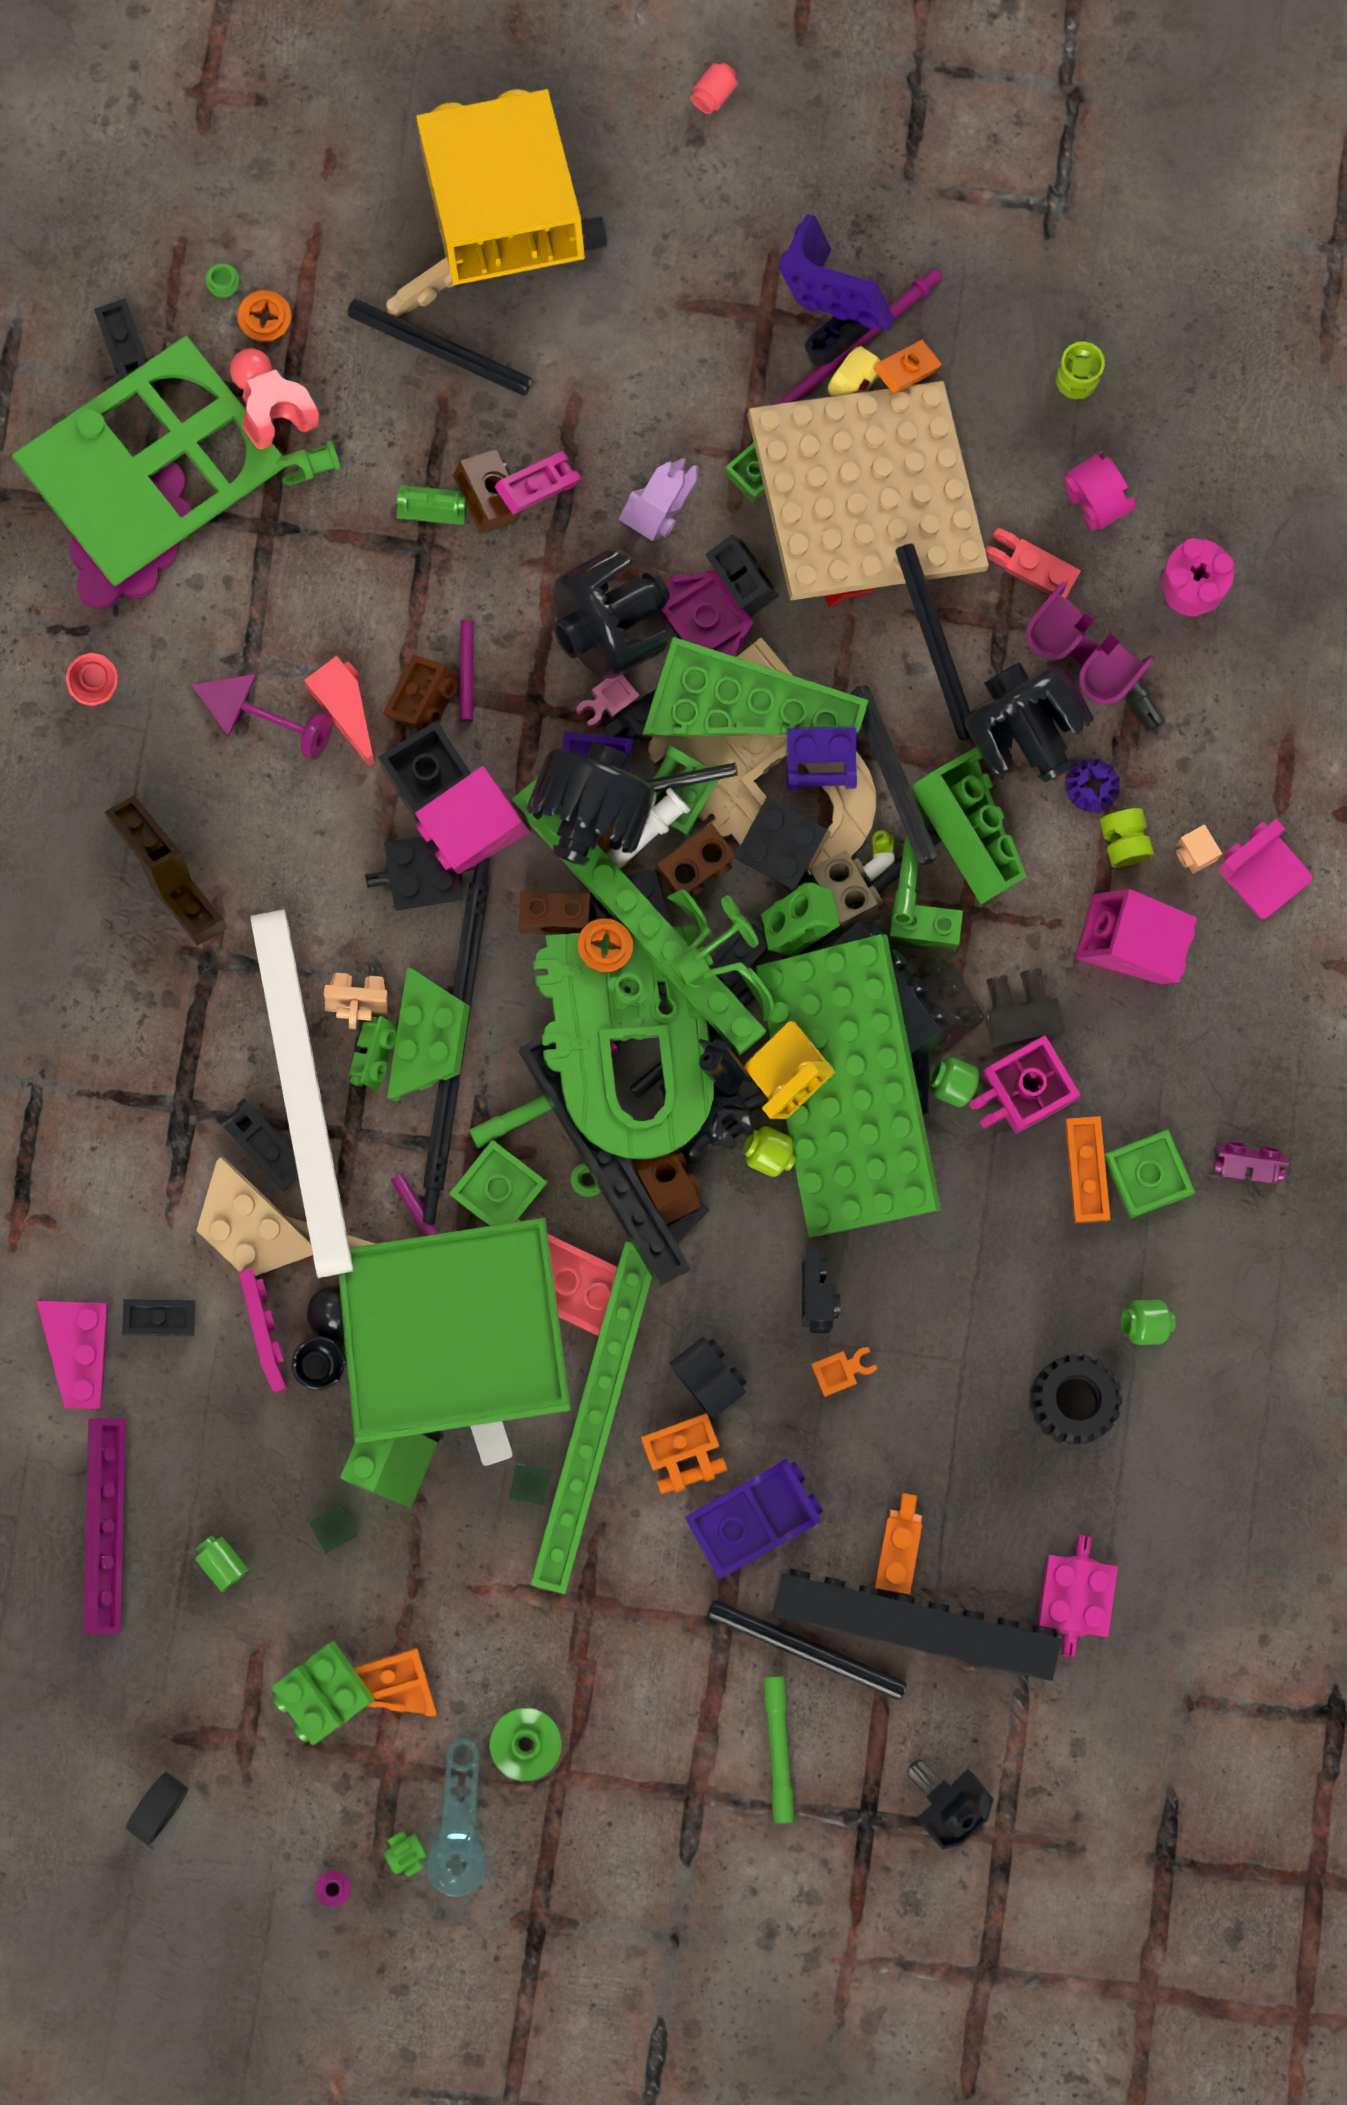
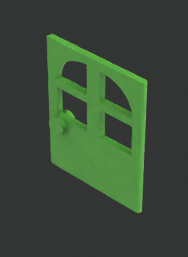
M187 335L12 454V459L114 587L285 468L277 465V460L282 455L273 443H271V446L261 450L254 446L242 427L245 408ZM166 378L189 380L204 387L217 400L181 423L151 386V383ZM138 393L169 433L132 457L104 422L103 416ZM234 420L244 438L246 460L239 476L229 484L198 444ZM185 453L217 493L181 518L154 485L150 477Z

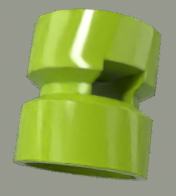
M1085 341L1076 342L1068 346L1062 355L1055 376L1056 385L1062 394L1076 400L1084 399L1096 390L1105 366L1104 355L1101 350L1094 344Z
M1126 809L1100 819L1103 837L1111 843L1107 847L1111 867H1126L1154 857L1151 839L1149 836L1144 835L1147 823L1143 809Z

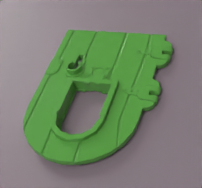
M695 925L673 927L689 946L697 939ZM580 933L546 935V948L541 949L536 954L535 961H533L534 971H547V975L535 976V983L543 996L552 998L554 1022L549 1023L545 1027L541 1037L544 1046L555 1044V1049L544 1050L543 1055L548 1067L553 1071L560 1072L566 1108L574 1124L591 1143L608 1153L627 1159L661 1157L683 1147L699 1132L709 1115L714 1098V1081L707 1076L699 1065L700 1056L705 1050L698 1041L699 1039L709 1041L707 1020L633 938V951L627 964L615 973L611 971L600 974L598 970L591 967L587 968L586 963L579 957L577 941ZM605 934L600 944H594L596 947L601 948L602 958L607 955L609 950H615L614 947L608 944V934ZM635 971L640 975L643 990L647 992V999L642 1004L636 1002L628 1005L627 1009L620 1010L614 1004L616 999L613 992L607 987L608 981L612 977L619 978L623 974ZM664 982L666 994L665 1006L670 1012L667 1015L662 1014L658 1008L661 1002V998L659 999L658 983ZM629 988L624 989L626 993L631 992ZM631 1038L636 1040L658 1038L666 1094L664 1106L654 1116V1119L647 1121L633 1120V1117L620 1108L616 1098L610 1041H627Z

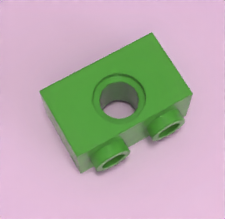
M893 904L888 930L889 945L956 952L960 941L963 911L915 905L912 923L901 925L892 919Z

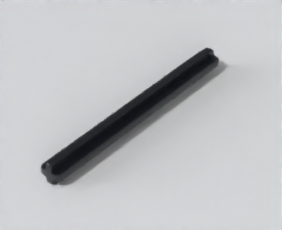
M353 299L348 307L347 313L350 318L525 396L532 387L533 382L530 376L361 300Z
M909 543L896 548L895 553L959 740H966L971 738L964 724L965 717L970 712L915 546L913 543Z
M867 685L857 686L851 692V695L869 700L862 725L917 861L920 865L932 864L938 857L873 695Z
M714 1600L709 1607L707 1617L894 1699L901 1700L906 1691L907 1684L900 1679L722 1602Z

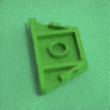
M407 968L387 1093V1098L392 1101H399L407 1093L417 1089L422 1091L434 1086L439 1080H447L460 1074L470 1006L412 968Z

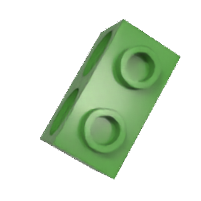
M807 882L797 887V890L784 899L776 901L772 907L761 913L768 950L793 957L840 926L833 890L818 886L815 883Z

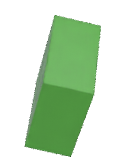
M753 442L725 467V475L754 504L765 494V489Z

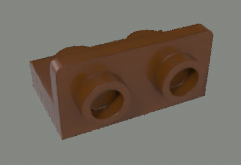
M413 654L383 714L392 721L415 728L418 732L435 721L440 724L442 714L450 699L455 695L460 680L446 665Z

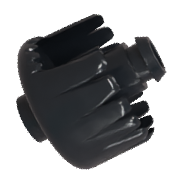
M609 550L564 573L556 580L553 586L552 600L557 621L554 622L553 629L559 645L569 657L573 659L578 657L590 671L601 678L614 679L657 656L666 648V641L668 640L667 630H663L644 640L634 639L628 642L629 639L622 638L625 636V630L654 615L657 612V607L663 609L670 599V594L665 582L657 573H644L642 579L635 577L604 594L609 589L607 582L633 563V560L625 555L619 556L620 552Z
M1019 662L984 682L992 698L970 711L965 717L964 724L993 775L1005 774L1008 771V767L1012 765V754L1009 748L1012 750L1013 738L1018 743L1030 767H1037L1040 775L1037 777L1043 782L1050 781L1073 767L1072 757L1067 758L1064 750L1067 749V746L1057 730L1053 719L1064 733L1071 730L1077 735L1083 730L1084 724L1088 727L1093 722L1094 717L1069 671L1064 666L1055 664L1028 677Z
M592 742L587 756L563 749H555L548 753L530 796L527 810L529 814L532 812V815L539 820L543 813L546 816H554L562 803L560 819L562 821L556 834L561 838L558 845H553L555 856L571 863L585 866L591 860L587 857L589 850H596L601 835L604 836L613 821L609 847L619 850L623 846L622 852H629V854L637 849L656 801V792L649 783L626 772L632 758L631 756L597 742Z

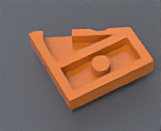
M417 1647L353 1667L375 1698L368 1705L369 1707H383L399 1712L420 1713L430 1717L437 1715Z

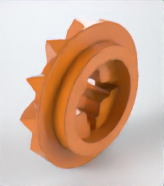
M269 290L256 291L248 295L240 304L238 323L247 338L250 337L259 344L262 341L274 343L280 336H285L291 324V309L288 302L280 294ZM268 306L270 317L275 319L268 320L266 325L261 328L260 319L255 316L263 315Z
M602 918L591 921L582 929L577 941L579 957L586 963L587 968L591 967L598 970L600 974L611 971L615 973L627 964L633 951V941L629 931L621 923L612 919ZM605 934H608V944L614 947L615 950H609L607 955L602 958L601 948L596 947L594 944H600Z

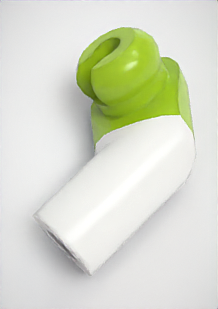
M885 830L875 832L872 837L873 859L863 867L867 875L865 878L869 882L875 880L895 861V842L893 837Z

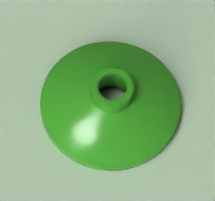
M532 1708L513 1710L505 1714L493 1728L490 1737L492 1759L497 1768L512 1779L519 1781L539 1779L549 1773L559 1759L562 1744L560 1732L554 1721L539 1710ZM528 1737L532 1740L533 1747L531 1750L523 1751L520 1749L519 1741L521 1738Z

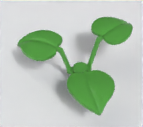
M683 889L669 895L667 899L673 901L688 914L701 930L699 937L690 947L684 950V954L670 962L680 981L684 985H688L700 976L703 980H706L713 975L737 970L759 1003L763 1014V1022L769 1019L774 1011L772 996L762 980L750 967L747 968L742 962L709 970V966L713 964L709 952L738 930L752 948L758 945V939L751 924L745 916L741 915L740 909L729 895H725L721 900L725 913L734 923L733 926L704 948L703 946L699 947L706 938L709 941L712 940L713 935L701 909L689 893Z

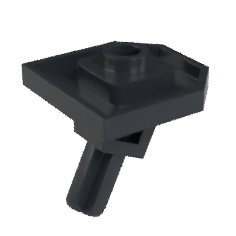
M921 1759L912 1763L906 1771L909 1778L927 1795V1799L931 1803L916 1820L942 1850L963 1845L988 1820L994 1799L969 1769L951 1785L945 1780L942 1781Z

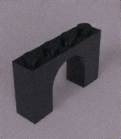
M858 921L830 947L880 934H887L877 923ZM889 946L912 1064H914L953 1029L947 1023L949 1018L944 1009L936 1003L933 1004L926 995L928 992L926 985L918 977H913L906 968L908 963L899 951L892 950Z

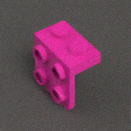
M1277 819L1269 825L1263 821L1248 834L1251 840L1244 846H1241L1239 843L1233 845L1222 855L1225 861L1218 869L1219 873L1260 919H1267L1312 881V874L1281 840L1280 835L1284 832L1285 828Z

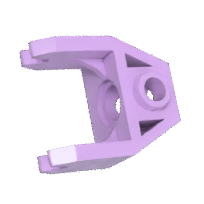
M682 458L674 463L670 461L658 467L646 488L631 492L619 520L651 541L661 539L662 536L666 538L676 524L674 518L681 510L698 481V466L693 465L685 473L683 469L687 459Z

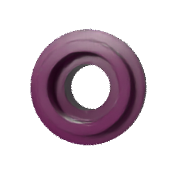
M337 1870L327 1871L322 1874L315 1885L317 1899L327 1907H339L351 1895L352 1887L349 1878ZM335 1882L339 1885L340 1892L338 1895L330 1896L327 1893L326 1887L328 1883Z

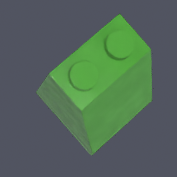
M422 1434L358 1444L355 1442L340 1478L349 1484L412 1509L438 1442Z

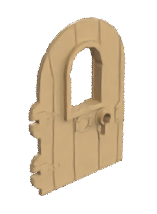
M762 638L758 639L737 656V658L792 675ZM786 735L650 736L652 740L649 742L648 752L650 754L649 758L654 764H657L667 756L664 752L668 745L677 748L707 767L736 762L738 776L720 779L700 813L699 819L704 822L713 815L715 820L711 823L720 835L725 838L732 835L741 845L767 797L754 781L760 776L765 775L770 767L779 764L780 760L786 757ZM857 751L856 789H845V786H821L829 795L834 806L833 824L831 823L828 827L831 833L812 867L845 850L852 857L863 846L872 829L876 813V790L871 773ZM678 762L671 775L683 773L686 766ZM844 762L803 764L810 773L844 772Z

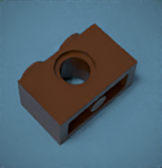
M496 449L461 460L453 474L462 496L466 497V505L480 534L516 523L523 512L522 510L513 515L494 487L500 480L510 476V470L506 461L501 460ZM485 487L494 489L497 494L488 492Z
M520 891V933L575 934L581 933L582 929L589 923L590 894Z
M680 1149L668 1155L651 1159L629 1158L636 1177L665 1225L701 1207L697 1196L698 1193L702 1192L701 1187L693 1173L687 1175L683 1167L687 1163ZM673 1177L669 1182H662L666 1178Z

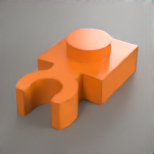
M868 1347L859 1349L850 1360H847L844 1351L810 1365L824 1398L856 1385L857 1382L854 1374L870 1375L877 1370L876 1365L865 1368L860 1364V1357L870 1353Z

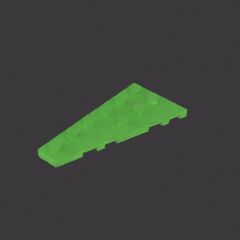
M673 637L642 736L786 735V728L855 726L857 735L869 700Z

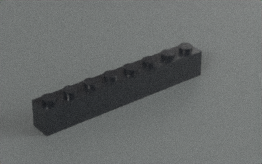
M791 1568L789 1575L781 1574L772 1612L773 1617L1041 1680L1053 1681L1062 1639L1053 1637L1054 1630L1033 1625L1032 1632L1018 1629L1019 1622L998 1617L997 1624L983 1621L984 1614L964 1609L962 1615L949 1613V1605L929 1601L928 1607L915 1605V1597L894 1593L893 1599L879 1596L880 1589L859 1585L858 1591L844 1588L846 1581L825 1577L824 1583L810 1580L811 1573Z

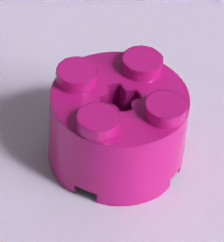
M1103 451L1096 453L1066 472V476L1063 477L1066 484L1064 491L1073 505L1078 502L1080 503L1084 512L1081 515L1082 519L1091 532L1096 529H1104L1136 509L1133 496L1126 499L1124 495L1125 489L1128 488L1124 478L1108 456L1104 458Z
M1191 538L1179 545L1171 553L1160 577V586L1167 604L1176 612L1186 616H1199V614L1215 610L1222 603L1233 582L1234 562L1232 557L1222 547L1208 540ZM1194 575L1200 577L1199 582L1193 579Z

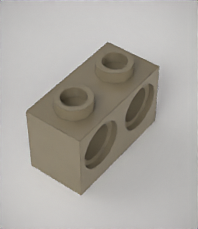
M847 850L810 868L815 884L833 890L840 924L839 929L842 934L847 932L858 921L873 923L881 919L878 906L883 904L874 886L867 887L863 880L867 875L858 858L852 860ZM837 876H848V878L842 882L833 881ZM855 902L864 903L863 906L858 909L849 908V906Z

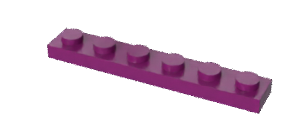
M88 1419L83 1634H121L126 1419Z

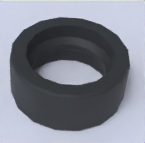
M164 1772L148 1790L131 1815L125 1827L126 1830L147 1845H150L181 1805L189 1790L188 1787L169 1773Z

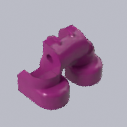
M1063 581L1029 622L1026 632L1028 646L1035 655L1044 660L1054 661L1064 658L1066 655L1071 656L1083 666L1080 670L1079 683L1085 696L1097 704L1108 705L1115 703L1127 694L1154 662L1155 657L1150 655L1141 662L1123 647L1113 632L1100 645L1084 633L1096 618L1080 611L1062 596L1067 585Z

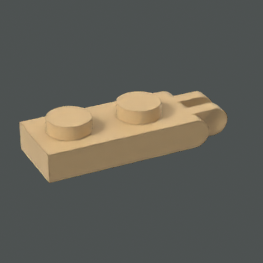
M444 258L399 289L397 294L387 301L388 313L400 317L404 313L411 312L419 305L423 307L430 304L436 298L437 293L445 287H454L447 258Z

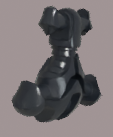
M662 1084V1085L660 1086V1090H661V1092H662V1094H663V1098H664V1101H665V1094H666V1093H665L664 1084ZM758 1085L756 1087L757 1093L745 1099H742L740 1095L721 1097L720 1095H715L714 1092V1098L707 1119L696 1137L689 1144L686 1143L681 1147L685 1153L687 1164L696 1165L701 1163L700 1152L708 1143L713 1146L733 1149L737 1146L734 1139L740 1134H744L746 1137L753 1134L750 1124L752 1116L750 1111L764 1106L769 1101Z

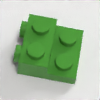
M334 1641L271 1687L275 1692L273 1701L277 1708L282 1712H289L296 1722L294 1724L296 1735L304 1742L309 1741L312 1746L326 1738L375 1700L372 1693Z

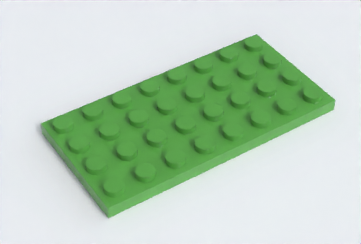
M880 934L756 966L758 977L770 992L774 1003L773 1014L767 1019L770 1039L789 1021H794L835 1071L809 1099L786 1119L789 1136L793 1139V1151L797 1154L795 1169L809 1238L940 1211L941 1205L887 935Z

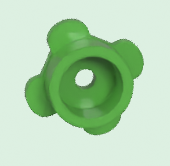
M635 971L623 974L619 978L612 977L608 981L607 987L613 992L616 999L614 1004L620 1010H625L628 1005L636 1002L642 1004L647 999V992L643 990L640 975ZM629 988L631 992L626 993L624 989Z

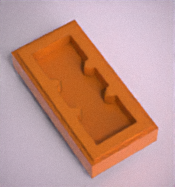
M920 340L879 361L873 369L891 392L896 394L938 372L942 363L924 341Z

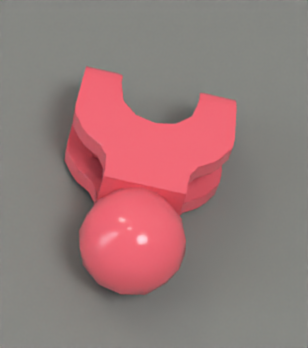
M254 348L242 349L234 356L230 362V374L232 381L239 388L244 389L243 399L246 403L242 427L257 449L261 450L272 445L271 443L275 435V428L271 421L273 418L282 417L288 419L301 432H307L318 427L319 413L305 387L283 379L276 369L272 371L270 359L260 350Z

